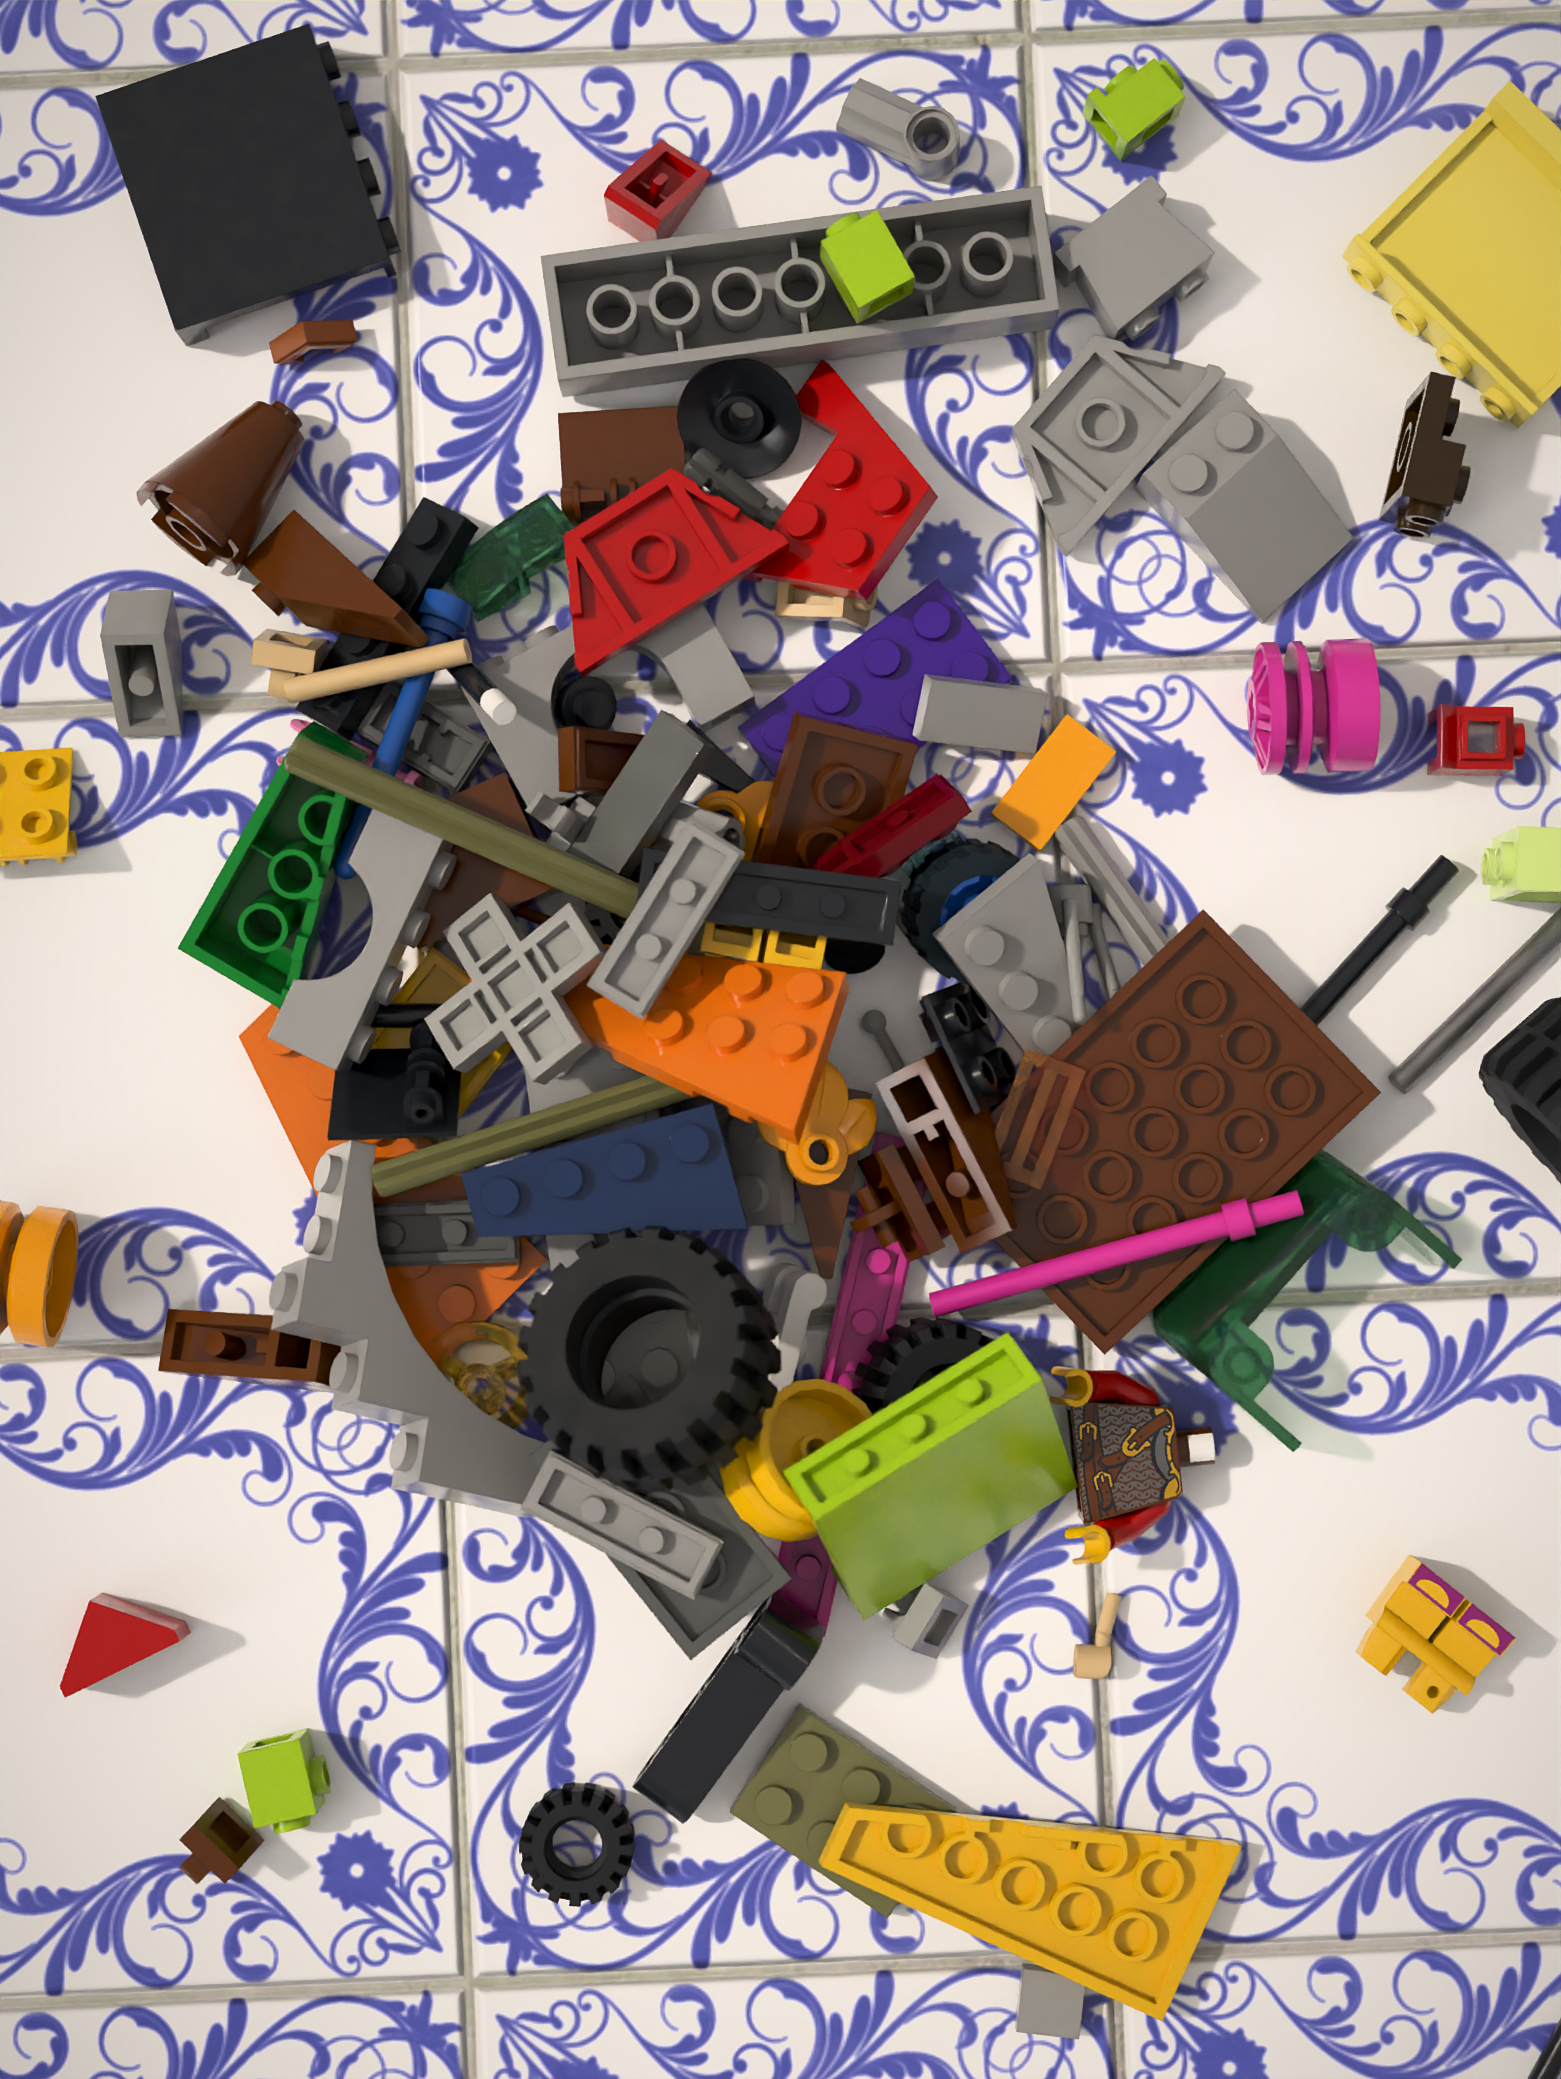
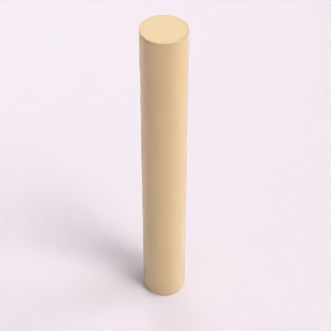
M464 638L285 679L284 691L288 702L293 704L472 663L471 648L467 639Z

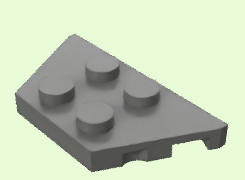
M1094 334L1014 425L1011 431L1012 438L1062 554L1068 557L1221 382L1226 374L1221 367L1212 364L1203 367L1170 358L1171 354L1149 348L1142 350L1129 348L1122 341Z

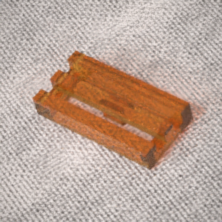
M1026 1048L994 1132L999 1152H1001L1033 1065L1045 1068L1011 1161L1009 1163L1001 1160L1006 1177L1022 1181L1041 1190L1086 1070ZM1058 1073L1069 1078L1034 1171H1030L1022 1166Z

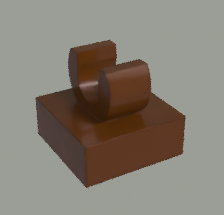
M218 1797L179 1839L192 1852L179 1868L196 1885L210 1871L226 1884L263 1843L264 1839L223 1799Z

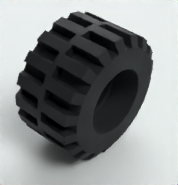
M924 1317L910 1319V1326L908 1327L896 1324L886 1330L889 1336L886 1342L882 1343L874 1340L867 1348V1351L873 1357L868 1366L859 1362L854 1375L862 1378L861 1389L852 1388L851 1393L862 1400L872 1415L910 1393L917 1380L929 1369L941 1364L955 1365L988 1345L994 1339L984 1336L981 1331L936 1317L935 1320Z

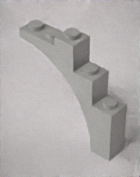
M348 1140L326 1150L315 1170L314 1188L316 1191H319L315 1215L310 1219L306 1227L303 1239V1248L308 1253V1257L283 1266L281 1272L276 1275L269 1294V1305L274 1310L271 1330L341 1346V1352L333 1361L329 1377L330 1387L334 1390L331 1409L401 1425L400 1432L392 1442L389 1454V1463L391 1468L394 1469L391 1488L523 1518L534 1517L520 1508L539 1473L528 1457L542 1446L544 1442L518 1433L479 1409L445 1378L415 1338L392 1293L377 1242L372 1198L373 1179L371 1174V1167L374 1165L375 1145L358 1140Z

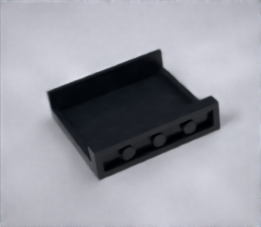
M310 24L95 96L175 332L186 347L210 339L206 329L210 326L384 268L388 278L397 275L391 255L401 252L393 225L389 215L377 218L370 198L381 194L376 175L369 157L357 160L350 140L362 136L349 99L337 102L331 81L342 78L330 42L326 41L318 44Z

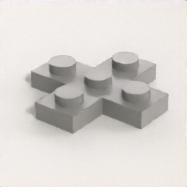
M489 893L443 931L472 980L424 1019L453 1069L467 1073L502 1044L509 1041L532 1081L546 1085L593 1048L592 1043L563 998L565 994L598 968L608 952L580 907L569 902L526 937L503 898Z

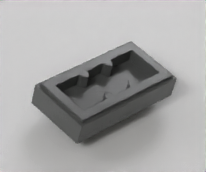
M394 681L385 683L357 729V734L376 746H380L402 686ZM424 700L401 761L450 792L457 794L467 789L494 746L490 740Z

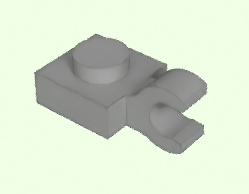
M539 790L525 811L551 830V835L545 842L546 844L568 852L597 807L577 796L568 809Z

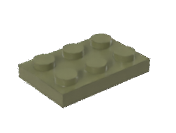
M799 1703L730 1807V1813L888 1919L898 1901L825 1869L818 1862L845 1802L958 1813L957 1809Z

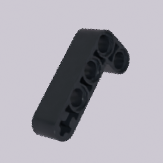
M775 1592L766 1599L648 1759L635 1779L632 1788L682 1824L686 1823L784 1689L789 1691L803 1675L821 1646L826 1627L778 1592Z

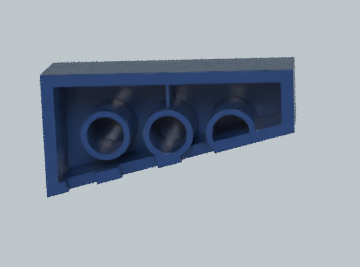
M713 1103L461 1174L478 1237L602 1234L630 1228L633 1233L642 1232L646 1226L667 1227L670 1232L749 1229L718 1115Z

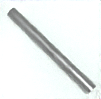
M1561 908L1388 1076L1389 1081L1400 1092L1406 1094L1561 943Z

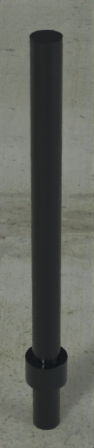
M1440 855L1409 890L1402 887L1385 905L1388 913L1300 1007L1316 1026L1324 1020L1406 929L1414 931L1430 913L1427 906L1459 872V869L1449 859Z

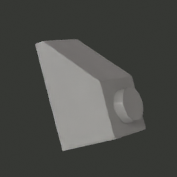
M173 590L110 591L100 639L119 737L182 735V645Z

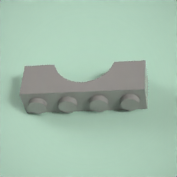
M372 809L348 861L349 865L357 872L366 885L372 902L373 921L367 944L351 965L333 976L317 980L294 979L267 1038L336 1071L350 1070L353 1062L361 1064L365 1060L377 1034V1030L370 1027L380 1004L388 1006L391 1003L402 982L403 972L397 969L407 946L415 948L428 926L430 914L425 912L424 909L434 888L442 890L454 870L457 856L450 853L454 846L453 843Z

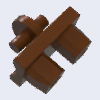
M891 1144L859 1160L858 1164L869 1185L855 1191L865 1212L864 1215L850 1222L855 1234L873 1227L883 1248L898 1241L908 1263L945 1247L943 1239L951 1233L935 1201L933 1200L926 1205L922 1201L914 1182L923 1177L907 1146L896 1149L895 1145Z

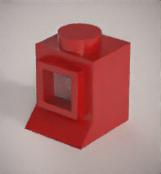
M1440 704L1428 713V726H1437V757L1427 763V775L1503 776L1513 770V760H1522L1525 751V728L1522 722H1514V707H1471Z

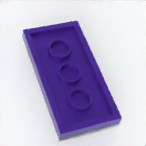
M936 579L738 726V731L774 779L794 711L910 739L918 744V751L929 743L927 741H919L912 735L925 674L1001 684L1011 682L1012 676L939 579Z

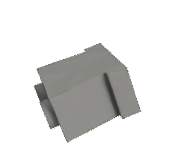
M1152 175L1058 249L1052 259L1056 279L1064 288L1075 281L1107 338L1119 340L1126 334L1132 341L1136 340L1161 318V315L1157 312L1160 306L1174 295L1180 302H1183L1200 289L1210 278L1205 270L1208 268L1215 252L1163 207L1167 193Z

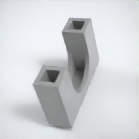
M703 603L627 649L649 657L667 673L696 726L704 733L755 705V695ZM573 624L560 632L556 625L540 630L524 641L523 644L526 651L506 662L499 655L478 665L482 672L515 705L516 716L509 724H496L461 686L527 806L539 790L561 806L564 805L567 808H570L577 796L583 799L592 796L559 792L558 727L555 717L557 694L564 678L575 666Z

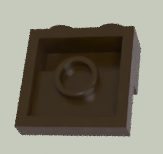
M1431 371L1406 401L1379 516L1381 521L1394 523L1393 531L1398 534L1418 539L1430 538L1432 527L1442 526L1444 517H1448L1453 503L1461 504L1464 499L1471 472V467L1462 465L1466 445L1443 440V436L1450 437L1452 435L1460 409V399L1451 397L1456 377Z

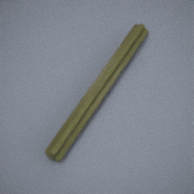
M297 737L290 747L284 761V768L289 773L625 919H628L637 904L639 884L304 737Z
M644 1076L376 1163L371 1167L372 1179L378 1194L382 1197H388L693 1097L656 1079Z

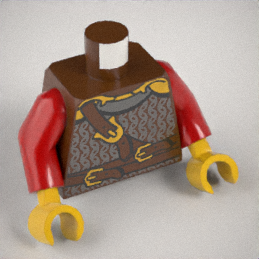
M1055 1366L1051 1369V1374L1065 1376L1067 1388L1062 1396H1050L1049 1400L1051 1403L1066 1406L1073 1473L1078 1485L1075 1488L1078 1517L1083 1523H1093L1087 1526L1069 1527L1065 1530L1064 1535L1066 1539L1083 1537L1085 1541L1083 1555L1072 1559L1074 1565L1101 1563L1107 1558L1111 1550L1136 1540L1169 1513L1172 1500L1183 1496L1180 1468L1215 1464L1213 1433L1210 1426L1176 1430L1173 1407L1167 1403H1161L1155 1388L1118 1370H1082Z

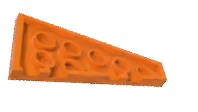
M604 944L605 948L608 951L611 945ZM684 953L644 1020L588 987L587 984L595 971L563 996L590 1042L611 1052L613 1060L694 1098L703 1095L728 1107L731 1115L748 1123H751L753 1119L777 1129L780 1138L799 1146L850 987L846 972Z
M271 1004L238 1037L318 1198L319 1191H316L314 1188V1174L320 1158L325 1154L326 1150L348 1141H328L327 1137L335 1070L267 1038L280 1011L278 1007ZM430 1138L358 1140L375 1145L374 1164L435 1145ZM462 1173L388 1197H382L378 1194L374 1182L372 1188L373 1203L468 1199L461 1177ZM520 1236V1262L385 1267L392 1293L417 1341L438 1368L548 1260L526 1236Z

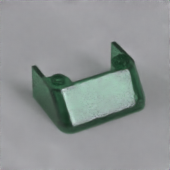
M1321 1149L1272 1196L1297 1190L1304 1215L1255 1228L1256 1235L1232 1242L1229 1236L1150 1311L1152 1329L1166 1346L1277 1444L1293 1453L1302 1443L1254 1401L1271 1380L1274 1371V1358L1269 1346L1249 1327L1332 1232L1351 1248L1365 1252L1381 1250L1400 1235L1434 1266L1455 1269L1463 1260L1389 1194L1324 1149Z

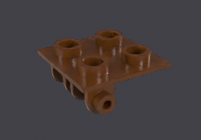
M678 406L558 413L562 478L560 495L562 513H564L565 534L670 468L683 474L685 451L677 423Z

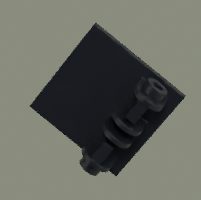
M959 982L921 997L922 1000L919 1003L923 1013L918 1016L931 1043L941 1039L943 1045L935 1048L934 1051L945 1048L974 1113L977 1114L1005 1100L1016 1089L1014 1084L1017 1078L1016 1069L1007 1051L1002 1047H997L987 1025L990 1023L988 1007L976 991L971 990L968 984H961Z
M425 1020L420 1021L411 1030L409 1038L410 1048L370 1049L367 1057L361 1064L353 1062L350 1070H335L327 1134L328 1141L457 1137L462 1072L453 1069Z

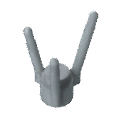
M1072 884L1047 887L1062 940H1066L1073 1018L1076 1022H1083L1086 1018L1080 939L1088 937V928L1109 998L1120 989L1102 926L1101 904L1092 903L1090 885Z

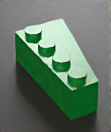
M315 721L302 729L296 736V738L304 737L363 764L367 763L369 753ZM287 754L177 948L281 1009L294 979L308 980L336 877L333 865L356 803L352 799L287 772L284 768Z

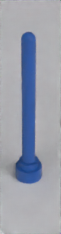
M432 588L426 589L418 615L422 617L419 627L427 634L430 640L422 648L454 641L457 632H465L474 607L467 601L450 593ZM436 671L405 679L371 766L372 768L395 777ZM358 802L333 865L335 874L344 880L352 879L357 875V872L349 865L348 861L372 811V808Z

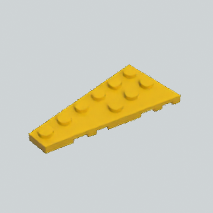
M845 1802L818 1862L825 1869L1163 2021L1242 1846L1235 1840Z

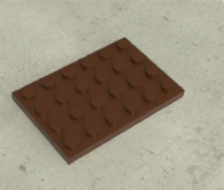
M1203 909L990 1113L1017 1223L1015 1229L993 1240L1019 1267H1024L1222 1211V1204L1246 1198L1247 1204L1270 1198L1381 1092ZM1229 1236L1041 1289L1105 1355Z

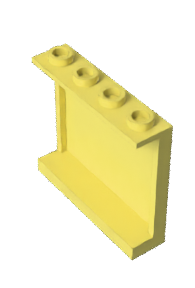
M1509 81L1461 135L1361 235L1358 233L1351 240L1341 257L1349 263L1347 271L1360 287L1368 292L1376 290L1393 306L1391 313L1404 330L1414 336L1421 334L1438 350L1435 353L1436 358L1449 374L1457 379L1465 377L1482 393L1480 396L1481 403L1493 417L1503 423L1510 421L1518 429L1561 386V130Z

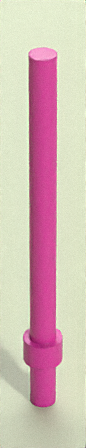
M1297 1190L1249 1204H1247L1246 1198L1221 1205L1222 1211L931 1292L929 1293L931 1307L935 1317H939L1226 1236H1230L1231 1242L1256 1235L1255 1228L1304 1215Z

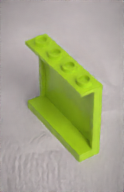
M1008 1332L783 1471L788 1483L809 1513L834 1565V1568L831 1569L833 1575L863 1621L1078 1487L1043 1380Z

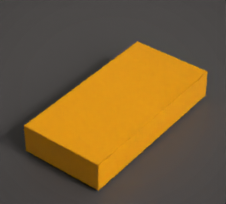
M1066 714L990 815L1036 851L1040 852L1116 751Z

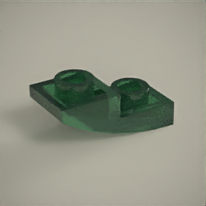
M545 494L510 515L476 541L463 553L447 583L459 598L467 601L474 607L472 615L479 622L531 594L529 578L565 559L563 535L575 527L550 496Z

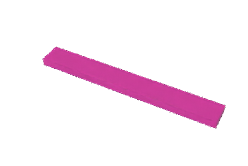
M875 1132L870 1155L891 1144H894L896 1149L906 1146L902 1137ZM864 1178L863 1187L869 1185L866 1178ZM922 1178L914 1182V1185L924 1202L927 1185ZM860 1202L855 1219L865 1214ZM873 1227L857 1234L852 1230L819 1379L844 1386L850 1392L852 1388L861 1389L862 1378L854 1374L859 1362L868 1366L873 1355L867 1351V1348L874 1340L882 1343L886 1342L889 1339L886 1330L897 1323L910 1265L898 1241L883 1248ZM819 1534L808 1540L782 1541L778 1559L792 1575V1579L776 1592L824 1625L826 1628L823 1637H825L838 1582L831 1571L834 1565Z

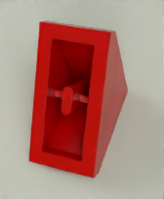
M660 140L608 185L604 193L608 221L639 242L670 238L707 185L712 172L668 143Z
M100 1593L88 1602L59 1687L66 1698L180 1642L191 1631L184 1620L105 1593Z

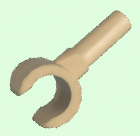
M1106 1593L1095 1632V1645L1075 1644L1073 1655L1074 1677L1080 1679H1101L1110 1671L1111 1634L1121 1602V1596Z

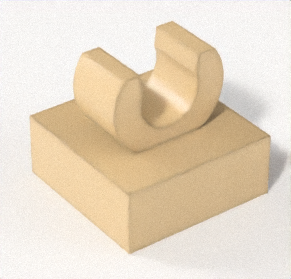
M268 628L253 640L251 664L272 668L269 678L268 696L287 699L284 691L285 679L317 672L326 658L328 639Z

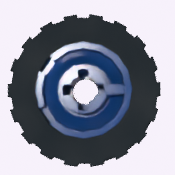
M967 838L965 842L961 843L952 841L944 844V848L935 853L933 851L923 858L925 860L918 869L915 868L909 877L911 881L907 890L904 889L901 900L904 903L901 921L908 932L905 935L910 945L918 951L917 954L941 975L948 979L953 977L961 984L968 985L970 983L936 941L932 933L1021 860L999 844L989 840L987 843H983L977 838Z

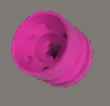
M1369 639L1325 640L1321 646L1316 669H1311L1308 654L1302 641H1291L1287 645L1284 665L1280 647L1276 642H1260L1255 649L1252 676L1249 679L1247 689L1248 730L1254 744L1257 766L1262 775H1278L1282 772L1286 751L1289 767L1293 774H1303L1308 769L1313 745H1318L1323 765L1328 773L1359 772L1373 769L1378 754L1381 707L1377 660L1373 645Z

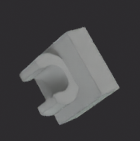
M924 1583V1585L909 1592L913 1597V1603L906 1615L887 1607L882 1614L889 1624L898 1627L892 1636L895 1640L911 1651L937 1659L969 1605L948 1591Z

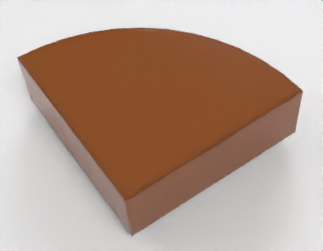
M353 320L301 321L269 342V347L274 364L288 365L305 362L303 354L311 349H332L333 354L353 346L358 339Z

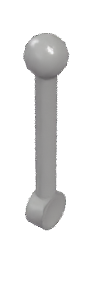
M870 1010L864 1014L862 1026L866 1032L874 1034L893 1071L896 1072L904 1068L905 1065L885 1030L886 1017L879 1010Z

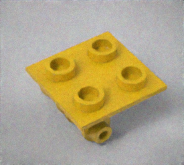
M72 747L0 752V866H9L10 860H17L19 865H27L29 859H55L57 863H64L66 857L77 855V836L75 831H69L73 770Z

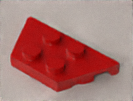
M670 468L563 535L566 566L568 568L570 614L572 617L575 646L574 660L577 670L582 677L785 552L789 549V542L780 532L775 529L772 531L742 514L740 508L719 496L710 495L700 489L696 482Z

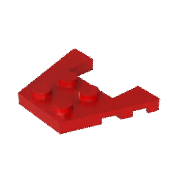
M821 359L796 396L800 404L802 418L834 435L835 438L771 529V531L775 529L785 536L789 542V549L741 579L761 582L762 579L790 583L796 589L867 601L938 496L831 365Z

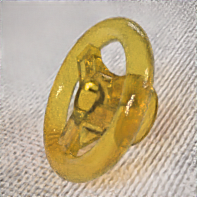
M484 1321L465 1322L452 1326L437 1335L424 1349L438 1369L453 1379L454 1386L479 1409L490 1416L495 1414L505 1401L506 1388L504 1381L518 1376L516 1367L518 1362L528 1359V1356L517 1347L519 1339L517 1334L501 1325ZM485 1340L503 1347L511 1356L491 1365L481 1363L468 1365L449 1350L463 1342ZM484 1378L488 1380V1385L482 1392L470 1393L467 1391V1386L473 1379ZM520 1386L512 1406L497 1420L513 1430L516 1429L529 1414L524 1403L529 1392Z

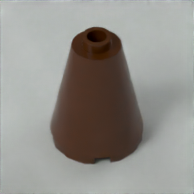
M274 400L270 405L263 401H256L145 481L136 492L137 501L142 507L150 499L158 510L151 521L188 555L205 566L214 557L227 564L220 574L234 576L243 567L242 563L248 557L304 445V437L299 431L302 427V422L290 408L279 401Z

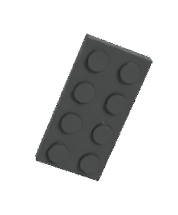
M631 1374L603 1396L607 1406L613 1409L629 1410L654 1404ZM548 1440L530 1454L528 1458L540 1472L551 1449L567 1457L569 1456ZM706 1468L707 1479L690 1486L679 1477L673 1478V1487L670 1491L650 1492L641 1483L632 1490L725 1539L694 1600L606 1554L690 1661L792 1579V1575L757 1531L739 1517L733 1505L726 1497L724 1490Z

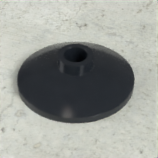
M740 358L707 365L692 376L679 400L677 423L681 439L692 456L699 449L706 448L723 461L720 466L727 471L731 468L742 478L750 479L774 471L790 457L800 436L802 414L794 390L780 373L759 361ZM738 402L749 405L753 410V416L749 418L736 416L732 410V405Z

